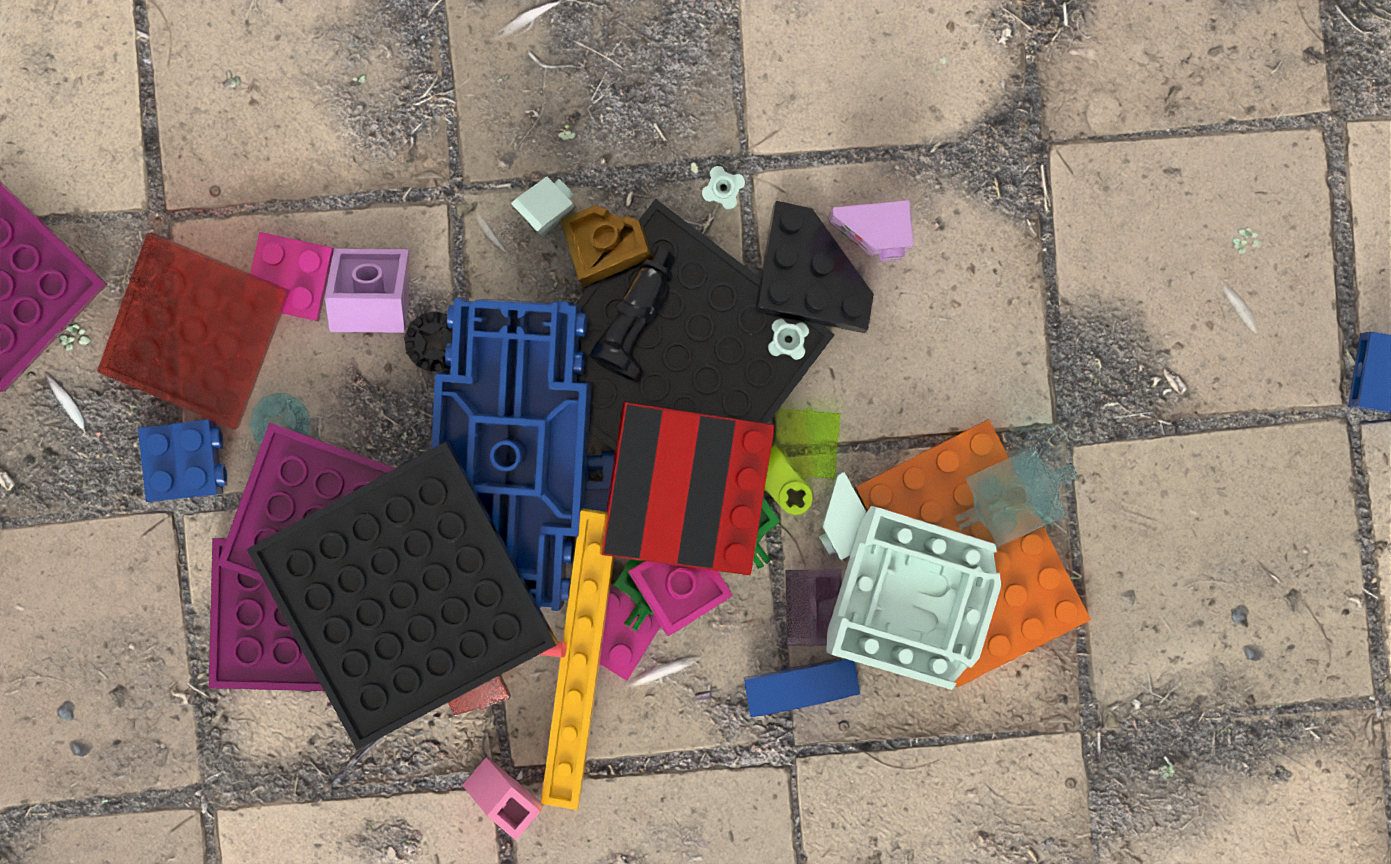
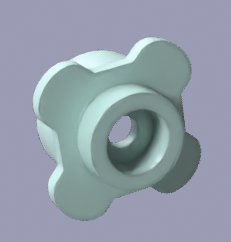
M716 166L710 171L711 179L708 186L703 188L702 196L708 202L714 200L722 204L725 209H733L737 205L736 196L738 191L744 187L745 180L740 174L732 175L725 172L723 167ZM722 184L727 186L726 191L720 190Z
M783 319L776 320L772 324L774 335L773 341L768 345L769 352L773 356L785 354L790 355L795 360L801 359L805 355L803 343L804 337L809 333L808 327L804 323L794 325L787 324ZM786 336L792 337L791 343L785 342Z

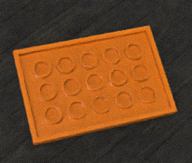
M989 419L855 486L867 511L871 506H875L996 544L997 552H994L996 572L1000 573L1001 589L980 658L971 668L967 667L955 680L957 688L1091 620Z

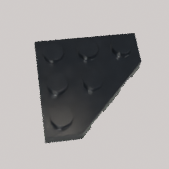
M775 201L772 209L756 311L866 333L869 328L873 292L812 208Z

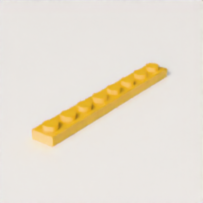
M585 508L580 511L579 536L576 540L563 642L567 644V652L565 657H560L541 804L578 810L581 801L614 557L604 556L599 553L606 512Z

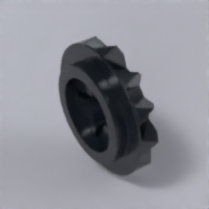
M441 312L424 313L409 324L404 337L406 354L416 366L434 372L443 371L451 367L446 366L445 351L442 349L433 348L424 355L428 342L424 339L425 336L421 334L423 331L426 334L435 335L444 328L440 341L444 344L443 347L446 348L447 343H452L453 328H448L447 314Z

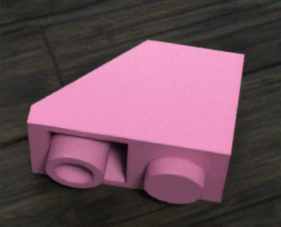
M488 756L462 785L483 812L515 840L520 837L537 817L544 805Z

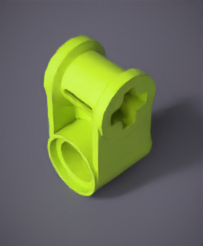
M773 444L771 446L764 491L770 494L787 513L792 515L803 514L811 507L813 500L812 489L796 471V467L786 455ZM790 488L794 491H799L800 489L805 491L802 498L805 502L803 505L800 506L796 502L792 505L787 503L790 496L788 493Z

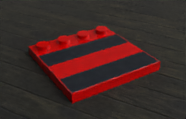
M623 402L599 553L604 556L751 576L775 425Z

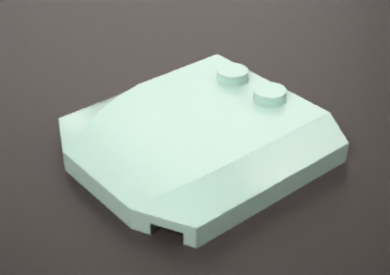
M871 506L860 523L827 631V653L952 690L957 684L955 680L967 667L971 668L980 658L1001 589L1000 573L996 572L994 552H997L996 544Z

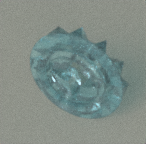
M275 393L263 397L252 409L251 421L249 423L254 440L261 445L268 424L271 423L266 416L279 417L285 408L287 410L284 421L294 428L293 431L308 435L310 417L305 405L296 397L285 393Z

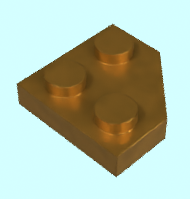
M596 205L561 219L578 279L584 287L652 258L644 229L636 219L627 216L625 218L609 213L607 209Z

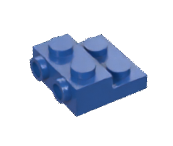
M215 420L138 428L146 502L223 494V486H227V470L225 464H220L219 449L223 448V434L221 427H216Z

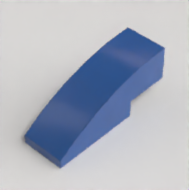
M845 658L744 677L751 718L818 705L860 694L855 661Z

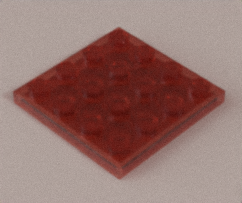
M147 233L97 372L235 430L239 428L290 290L155 233Z

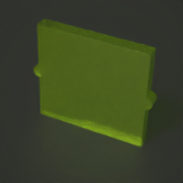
M808 407L806 411L779 408L776 446L783 452L786 459L792 462L796 467V471L804 480L808 476L835 479L840 414L816 412L811 407Z

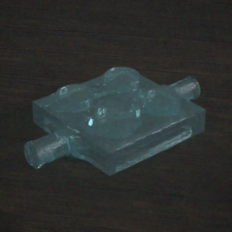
M1033 446L965 477L973 495L974 508L954 515L956 522L970 517L958 523V528L961 531L981 521L988 528L996 547H999L1067 516L1059 499L1058 486L1078 478L1076 471L1062 476L1074 470L1075 467L1072 463H1069L1051 472L1043 464L1036 447Z

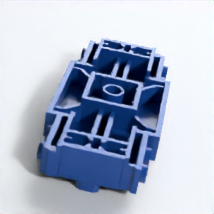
M466 297L454 298V305H449L447 312L448 328H453L452 343H447L445 351L446 366H451L450 372L435 374L431 449L446 441L450 442L539 608L551 607V610L559 611L564 606V601L569 599L571 578H566V563L572 564L574 541H568V536H579L580 511L585 508L592 382L577 381V374L583 375L585 354L584 352H578L579 336L585 337L587 315L581 313V305H574L572 301L543 303L497 299L469 301V298Z

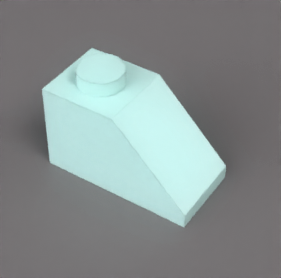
M548 177L542 179L511 203L542 238L575 208L574 204L570 201L574 196L573 192L560 179L553 183Z
M840 472L835 476L821 523L825 533L819 536L829 556L836 553L840 560L851 555L860 523L867 513L845 472Z

